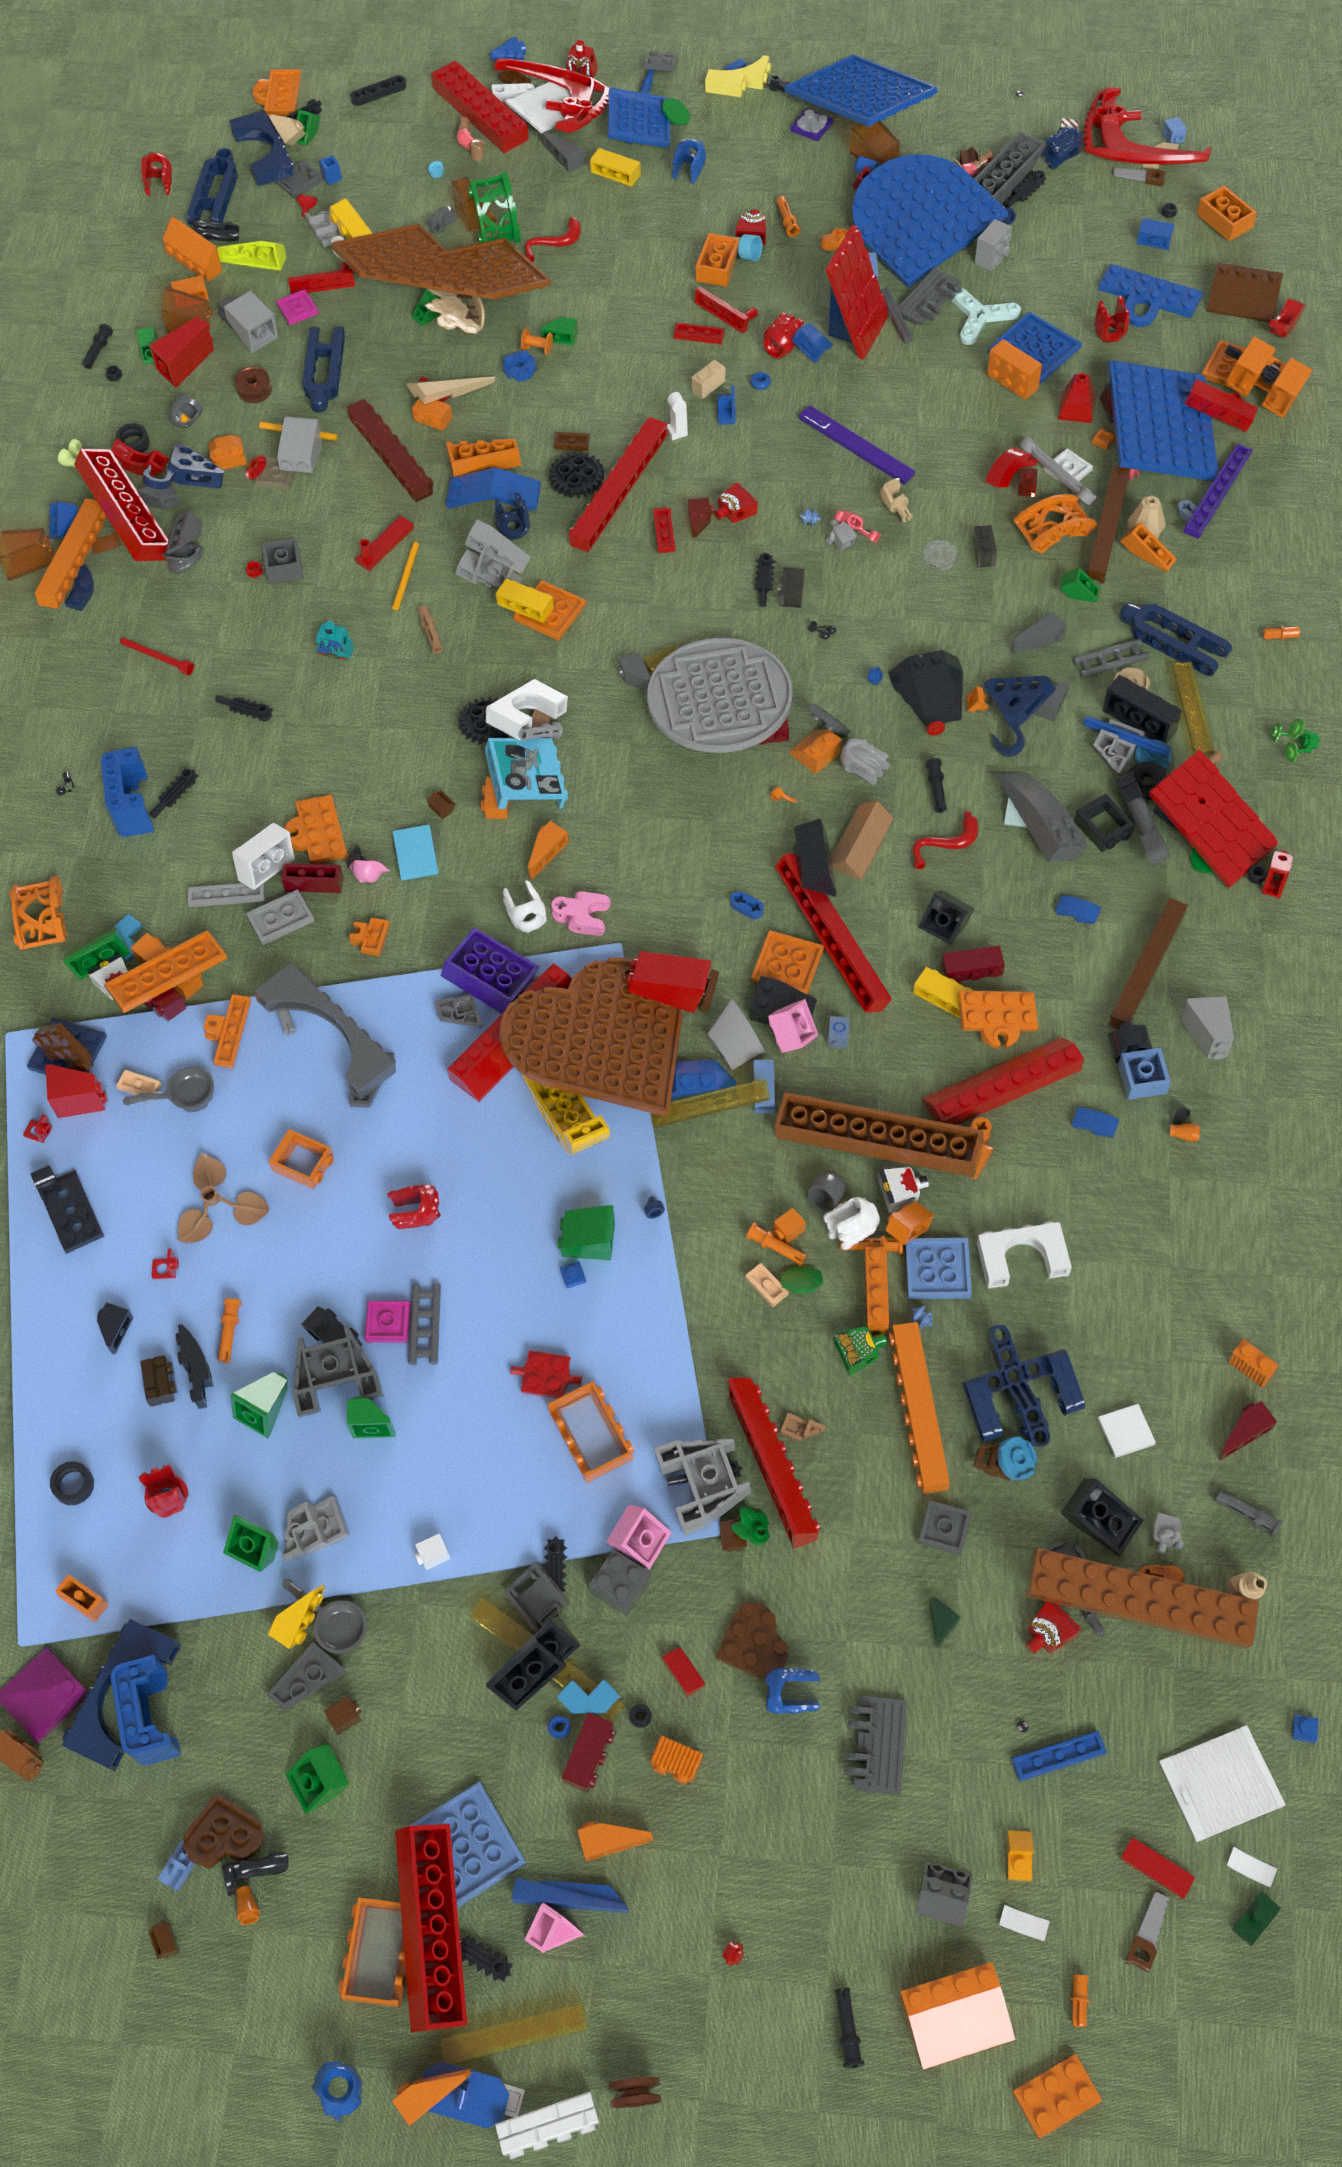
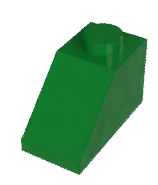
M298 110L297 120L302 123L305 135L296 143L305 146L310 143L318 131L321 116Z
M560 317L541 327V337L546 338L549 333H552L553 343L574 345L578 333L577 319Z
M1080 567L1062 574L1059 587L1069 598L1089 602H1098L1101 589Z

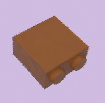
M6 1729L4 1732L0 1730V1761L26 1781L30 1782L31 1779H35L40 1774L44 1764L38 1759L41 1754L10 1730Z

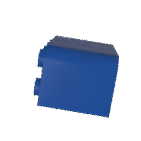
M137 746L106 752L101 757L105 803L117 834L122 837H129L154 832V825L152 820H150L142 795L131 793V790L140 789L139 783L143 779L144 781L148 780L147 771Z
M155 1655L115 1666L111 1672V1683L123 1750L142 1766L181 1756L178 1740L168 1733H160L156 1726L152 1724L148 1696L159 1693L167 1687L168 1675L166 1667Z

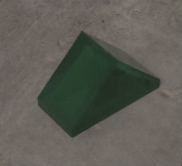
M932 1597L929 1605L935 1646L940 1648L957 1627L961 1617L936 1597Z

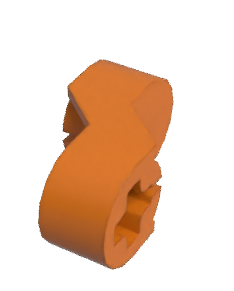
M836 228L831 234L823 235L820 247L827 251H835L848 230Z
M1148 1565L1142 1567L1139 1571L1148 1575L1163 1576L1161 1578L1185 1582L1184 1572L1172 1565Z

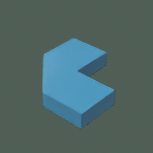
M127 914L115 925V928L117 927L125 937L131 952L130 955L122 958L127 963L134 957L131 947L135 942L130 938L143 928L142 924L130 914Z
M572 1680L557 1696L571 1713H606L621 1697L606 1680H603L590 1695Z

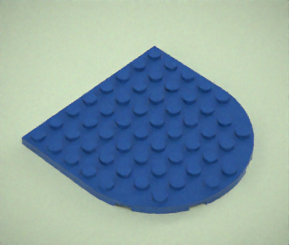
M925 154L897 157L876 167L859 185L854 196L852 210L853 223L861 231L865 246L872 253L876 252L877 258L907 288L977 239L994 219L1001 222L1008 217V211L962 167L947 159Z

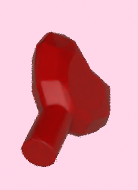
M304 194L297 196V202L303 208V217H305L304 213H308L309 209H312L317 204L315 196Z

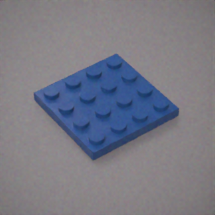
M609 87L607 138L669 148L670 121L662 111V102L669 97Z
M1029 311L989 346L987 353L990 354V350L1001 340L1004 339L1042 364L1040 385L1081 348L1082 343Z

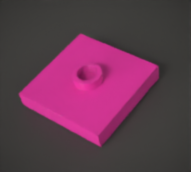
M305 289L275 301L289 326L319 314L317 307Z
M368 1301L365 1342L408 1343L410 1301Z

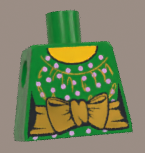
M868 1327L834 1333V1344L849 1376L877 1361L879 1357L878 1348L887 1345L883 1333L872 1336Z

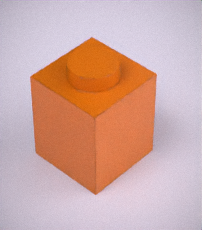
M791 1208L776 1219L773 1224L775 1237L783 1240L786 1244L798 1237L806 1229L805 1220L794 1208Z

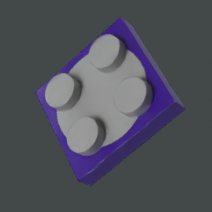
M806 108L791 126V131L819 141L833 124V118Z

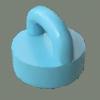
M440 161L431 162L428 166L429 175L433 178L443 176V163Z

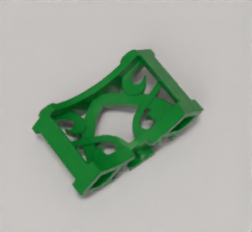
M502 172L498 176L477 181L471 180L470 187L467 189L469 197L473 199L479 226L478 242L483 243L504 237L508 241L521 242L520 227L517 222V209L515 202H513V191L508 173ZM501 183L494 189H492L490 186L492 184ZM487 186L490 193L487 194L486 191L482 190L483 196L479 197L476 188ZM498 195L499 199L501 196H504V202H499L496 196ZM493 199L500 207L508 208V211L500 217L498 224L492 222L486 216L487 209ZM479 202L483 203L481 209H480ZM508 218L509 222L507 224L504 223V226H502L503 220ZM495 230H497L498 234L496 236H493L495 234ZM491 231V237L486 238L487 232Z

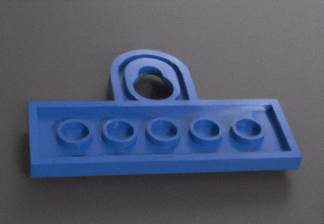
M1111 263L1098 288L1100 291L1127 299L1125 306L1130 312L1129 323L1136 327L1150 325L1155 320L1160 309L1192 318L1203 296V291ZM1137 304H1145L1150 308L1143 316L1134 314V306Z

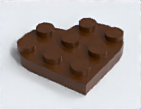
M60 1022L40 1027L32 1038L33 1043L46 1052L47 1058L52 1061L56 1059L64 1060L69 1064V1069L87 1073L94 1066L90 1062L92 1056Z
M744 1603L731 1620L716 1655V1660L762 1679H766V1675L774 1669H785L788 1661L787 1644L775 1634L776 1621L774 1613L762 1604Z
M216 1793L187 1829L184 1835L183 1853L192 1863L208 1869L213 1868L225 1857L237 1860L238 1862L239 1860H248L260 1850L263 1844L264 1832L261 1827L262 1824L253 1815Z

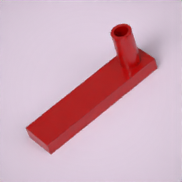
M341 262L339 265L340 270L288 277L291 294L304 289L307 293L355 287L353 270L349 269L346 262Z
M701 286L695 290V304L742 334L747 331L748 322L758 316V310L755 307L742 313Z
M400 516L371 544L369 540L362 539L359 542L361 554L355 558L356 563L370 571L414 529V523Z

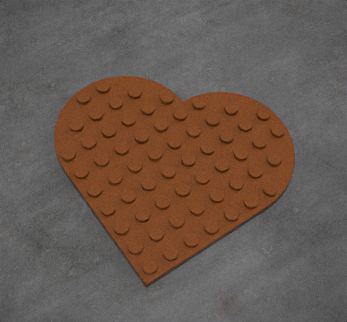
M608 958V960L599 962L595 960L585 965L581 971L574 975L568 989L544 987L543 990L534 992L530 990L519 995L518 999L508 1005L500 1023V1043L509 1062L525 1077L550 1088L667 1117L670 1108L683 1013L682 1009L627 992L629 984L626 983L629 972H633V969H630L631 959Z

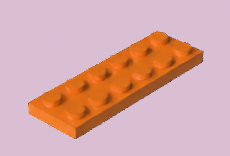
M207 930L104 985L116 1004L125 1013L226 960L227 956Z

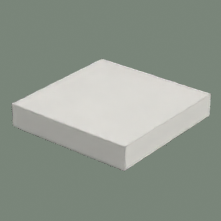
M1068 448L1053 459L1077 481H1080L1093 469L1091 464ZM1044 466V471H1045L1047 474H1049L1050 476H1052L1053 478H1055L1057 481H1059L1060 483H1062L1063 485H1065L1067 488H1069V487H1068L1065 483H1063L1057 476H1055L1048 468H1046V467Z
M1139 1404L1098 1417V1422L1114 1458L1153 1446L1156 1443Z

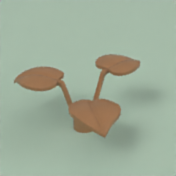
M201 1153L194 1167L193 1181L195 1186L201 1190L200 1196L204 1201V1213L202 1214L197 1209L184 1212L178 1223L177 1239L184 1243H195L205 1239L213 1228V1222L206 1217L208 1206H215L220 1201L235 1208L234 1218L242 1225L257 1223L268 1214L269 1207L262 1197L253 1192L239 1194L237 1204L220 1196L214 1186L223 1183L226 1177V1169L220 1161Z

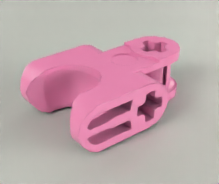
M577 892L574 899L557 897L552 901V917L557 922L569 923L568 928L575 933L601 936L605 932V925L602 920L592 918L590 914L595 911H607L611 900L606 895L589 892Z

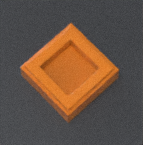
M1100 429L1093 437L1092 444L1107 450L1115 440V435Z

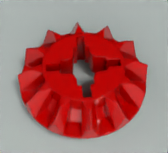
M263 455L253 458L246 467L245 474L249 480L257 478L264 471L267 459Z

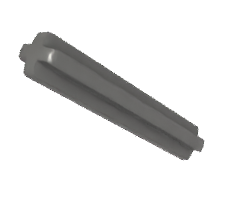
M882 289L881 294L884 295L887 309L904 342H911L913 335L889 289Z

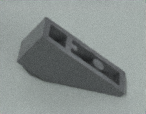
M547 132L543 133L544 147L568 172L584 165L585 153L582 148H579L574 142Z
M189 510L176 517L166 549L167 554L180 549L201 535L203 523Z
M1050 612L1012 640L1011 652L1017 653L1053 645L1064 638L1067 624Z

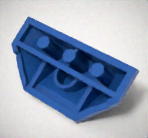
M716 1060L676 1061L670 1102L737 1100L736 1080Z

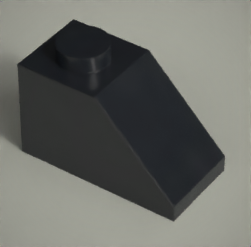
M106 1302L104 1307L98 1312L97 1323L109 1351L112 1354H116L133 1320V1316L128 1309Z

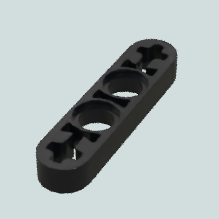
M398 75L355 90L350 94L351 103L355 106H360L400 92L407 86L404 76Z

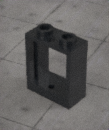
M1107 794L1078 809L1074 818L1076 825L1101 853L1107 849L1114 848L1117 843L1122 840L1126 841L1132 836L1134 823ZM1104 811H1107L1120 826L1119 829L1107 836H1104L1091 821L1092 818Z

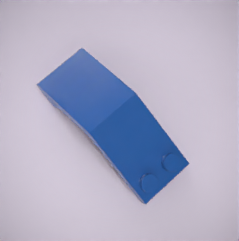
M499 468L450 478L445 505L450 509L499 498L500 502L516 506L515 492L521 494L522 499L525 500L527 510L532 511L536 510L538 506L541 482Z

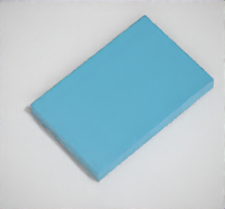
M430 825L393 831L402 881L439 874Z

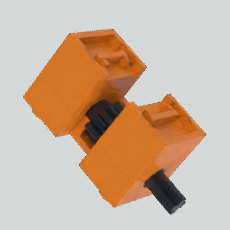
M1255 336L1244 352L1229 344L1224 353L1238 361L1225 385L1245 397L1248 396L1254 385L1268 392L1261 406L1284 418L1313 370L1293 358H1290L1287 364L1273 357L1276 348Z

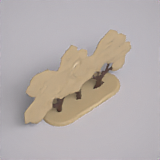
M428 289L431 293L441 297V299H433L432 303L424 305L429 310L442 314L437 318V324L440 327H444L447 330L459 327L464 332L477 334V331L483 329L485 313L480 297L463 294L457 295L452 292ZM467 298L468 305L463 304L461 300Z

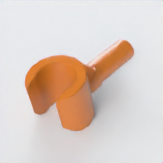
M780 787L774 788L770 795L773 801H778L780 798L794 804L797 799L784 794Z

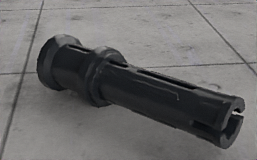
M100 324L98 333L93 337L94 342L82 361V365L86 369L92 368L101 349L107 345L109 336L113 334L110 326Z
M932 758L925 763L929 771L928 781L932 784L935 811L943 813L947 811L943 788L944 773L941 771L942 760Z
M839 1988L834 1991L836 1993L842 2032L839 2044L843 2047L845 2063H843V2068L862 2067L865 2065V2062L861 2059L859 2046L861 2039L856 2035L850 1988H844V1999L842 1997V1990Z

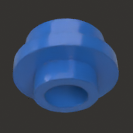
M879 667L870 668L868 681L873 685H878L882 681L883 672L880 671Z
M557 1715L550 1719L548 1731L553 1738L563 1739L570 1732L571 1725L565 1716ZM562 1724L564 1726L563 1730L556 1731V1725Z

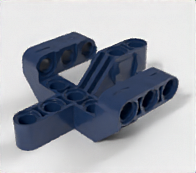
M1004 1325L993 1326L987 1331V1340L998 1370L961 1382L980 1438L983 1442L1004 1436L998 1419L1000 1418L999 1413H996L991 1399L993 1397L992 1393L1004 1389L1014 1405L1012 1412L1017 1414L1021 1425V1427H1018L1019 1432L1025 1435L1026 1440L1033 1447L1045 1446L1050 1441L1049 1424L1043 1415L1040 1398H1036L1027 1381L1048 1375L1060 1411L1064 1416L1085 1409V1402L1068 1353L1065 1349L1020 1363L1008 1328ZM996 1329L1002 1332L1003 1337L1000 1341L994 1337ZM1002 1350L1008 1351L1010 1356L1008 1361H1004L1001 1358ZM1030 1363L1035 1365L1036 1367V1373L1034 1375H1031L1028 1372V1366ZM1010 1370L1016 1373L1017 1377L1014 1382L1008 1378ZM989 1377L996 1379L997 1384L995 1388H991L988 1385ZM1029 1410L1035 1413V1420L1033 1422L1027 1419ZM1036 1431L1042 1434L1043 1438L1040 1443H1037L1034 1439Z

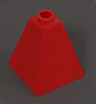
M1075 373L1061 393L1058 420L1092 423L1095 393L1089 375Z

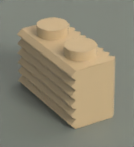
M713 360L706 367H703L701 371L692 376V393L700 399H704L726 381L725 366Z

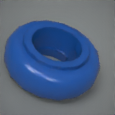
M757 372L752 375L750 383L755 389L763 390L769 387L771 378L767 373Z

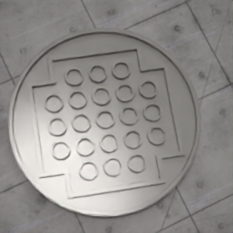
M732 638L700 640L673 651L655 668L647 688L648 710L658 729L668 738L684 747L711 753L743 750L766 740L782 726L790 712L793 700L792 682L789 673L781 661L768 650L756 644Z

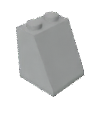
M251 291L224 306L226 319L251 353L278 338L274 314Z
M285 416L277 454L279 469L313 473L322 450L318 419Z
M1227 997L1186 999L1180 1021L1207 1059L1214 1058L1220 1060L1227 1058L1234 1040Z

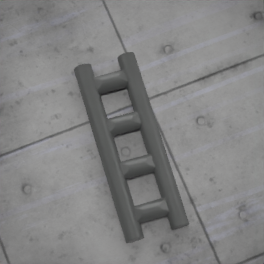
M1138 638L1075 657L1072 661L1074 665L1079 663L1082 665L1084 671H1080V676L1085 678L1148 659L1149 653L1140 652L1137 646L1141 645L1142 642ZM1130 648L1133 656L1124 658L1121 651ZM1114 653L1117 661L1108 663L1104 656ZM1097 658L1100 666L1091 668L1088 661Z
M439 1283L433 1284V1290L420 1291V1284H412L408 1364L416 1365L417 1358L430 1357V1364H438L441 1284ZM420 1299H432V1310H419ZM419 1318H431V1329H418ZM418 1338H430V1349H417Z

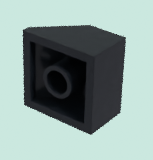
M943 891L936 892L918 927L952 945L966 927L974 908Z

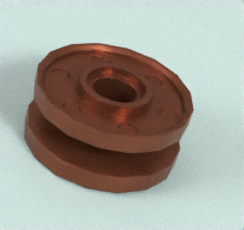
M256 366L247 367L241 370L235 377L237 393L244 402L259 403L268 398L272 392L269 375L263 368Z
M659 2077L631 2078L610 2082L609 2090L620 2092L621 2097L610 2100L611 2108H631L661 2103L660 2094L650 2093V2088L660 2085Z

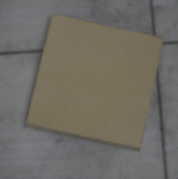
M265 457L267 459L266 467L256 478V486L289 490L295 471L280 470L278 458Z

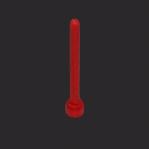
M121 638L120 640L122 645L177 667L184 675L190 676L194 671L193 662L176 660L126 638Z

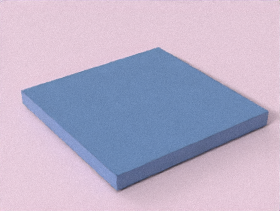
M480 1781L409 1825L450 1824L457 1908L526 1864Z

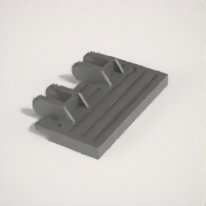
M934 268L898 306L903 318L915 325L917 323L923 325L926 319L933 321L936 318L935 313L940 314L942 312L940 305L946 300L945 297L953 300L956 296L955 293L961 291V281Z
M861 1696V1707L850 1706L849 1713L870 1716L869 1722L851 1720L848 1721L847 1727L869 1730V1733L858 1732L857 1753L847 1752L845 1753V1759L866 1762V1769L845 1767L844 1774L865 1777V1780L855 1779V1790L900 1796L907 1701Z

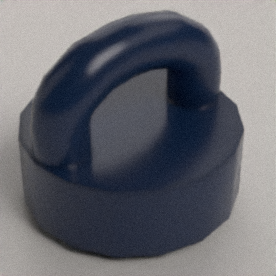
M1005 208L1008 211V217L1001 222L1009 225L1015 221L1016 214L1012 208Z
M650 1196L643 1210L647 1218L654 1219L664 1213L665 1207L662 1201L657 1200L655 1196Z

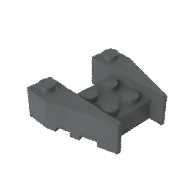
M347 1325L344 1326L346 1338L306 1348L304 1338H298L293 1399L298 1417L321 1413L316 1391L357 1381L359 1393L362 1397L371 1400L384 1396L377 1371Z

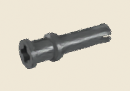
M1222 1489L1215 1502L1253 1522L1252 1525L1255 1528L1260 1527L1269 1532L1273 1538L1283 1522L1281 1519L1277 1520L1269 1516L1265 1510L1260 1509L1259 1511Z

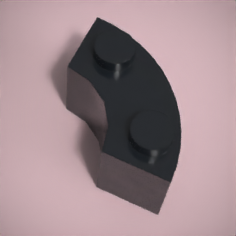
M317 1306L301 1324L317 1342L321 1340L323 1343L346 1338L344 1325L336 1319V1314L329 1308L325 1310ZM349 1328L360 1346H362L363 1344L358 1339L359 1334L354 1329Z

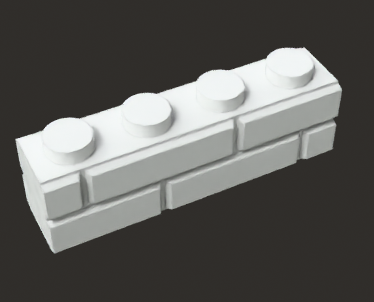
M587 2092L497 2123L495 2126L503 2156L509 2155L510 2159H515L523 2156V2150L533 2147L534 2151H538L548 2147V2141L557 2139V2142L561 2143L572 2139L571 2133L581 2131V2135L593 2132L596 2130L595 2125L600 2123L592 2094Z

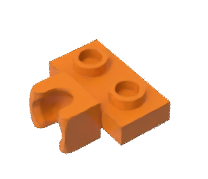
M371 918L369 925L367 923L354 922L353 925L357 934L349 935L350 943L354 946H360L362 954L380 957L389 931L390 921Z

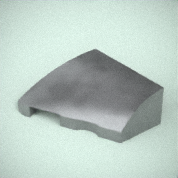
M471 994L458 998L449 997L434 1002L440 1021L483 1027L474 996Z

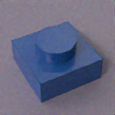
M580 1261L560 1267L567 1289L586 1283Z
M1294 1715L1292 1740L1316 1743L1318 1718Z

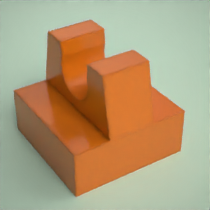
M976 686L966 696L968 711L973 713L976 710L985 711L988 708V704L984 702L987 699V695L983 693V688Z

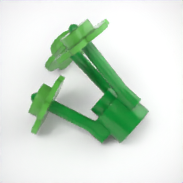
M1300 718L1290 722L1288 732L1281 731L1283 726L1281 722H1278L1277 726H1273L1271 730L1274 743H1277L1280 735L1300 739L1299 743L1303 747L1302 749H1298L1297 744L1292 741L1288 742V745L1284 748L1286 759L1290 760L1291 763L1296 762V758L1299 756L1298 753H1311L1312 749H1317L1320 742L1317 733L1303 729L1305 721Z

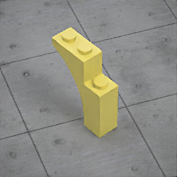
M763 55L757 62L740 69H709L705 79V91L707 93L742 97L743 91H746L747 87L763 90L764 83H767L768 73L771 72L769 56Z

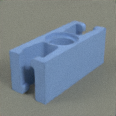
M754 1060L755 1113H775L774 1060Z

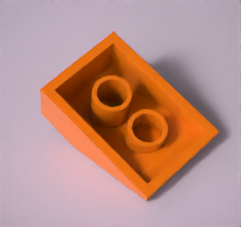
M709 233L696 264V282L727 287L732 276L740 238Z

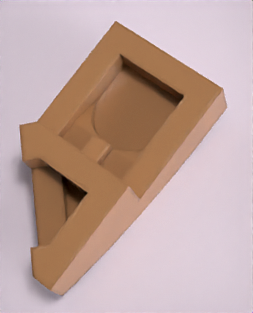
M787 1413L779 1434L799 1442L824 1431L826 1426L811 1419L806 1421Z

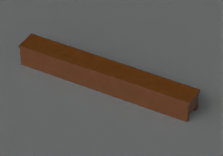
M1115 465L1112 468L1088 570V576L1092 579L1101 580L1102 584L1105 581L1130 473V468Z
M1169 899L1110 1016L1111 1019L1108 1026L1119 1029L1121 1024L1132 1022L1186 914L1187 903L1184 904L1175 899Z

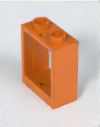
M288 1129L268 1162L272 1171L314 1189L317 1183L319 1184L322 1181L326 1168L332 1165L334 1155L331 1147ZM296 1145L322 1156L310 1176L284 1166Z

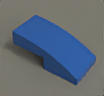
M1062 895L1055 910L1057 915L1075 917L1076 922L1095 924L1101 908L1091 902Z
M1082 1107L1077 1108L1072 1121L1073 1128L1092 1130L1094 1135L1114 1138L1119 1124L1118 1118Z

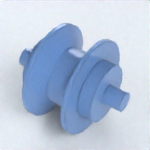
M807 508L804 514H800L804 525L809 522L813 527L814 524H817V521H821V517H818L817 509L814 512H810L809 508Z
M926 1306L911 1310L913 1312L911 1322H919V1329L933 1325L931 1322L933 1312L926 1313Z

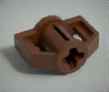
M991 1444L979 1447L973 1467L982 1470L990 1476L1000 1477L1008 1481L1011 1480L999 1467L997 1455L1000 1445ZM990 1449L986 1465L982 1463L985 1450Z

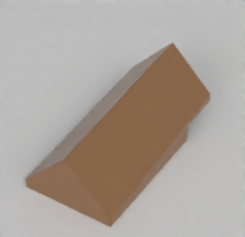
M878 800L859 804L831 856L834 870L858 880L863 879L885 839L887 830L893 822V817Z

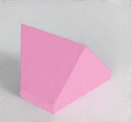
M542 1903L526 1935L525 1941L542 1953H545L547 1950L581 1937L584 1934L562 1915Z

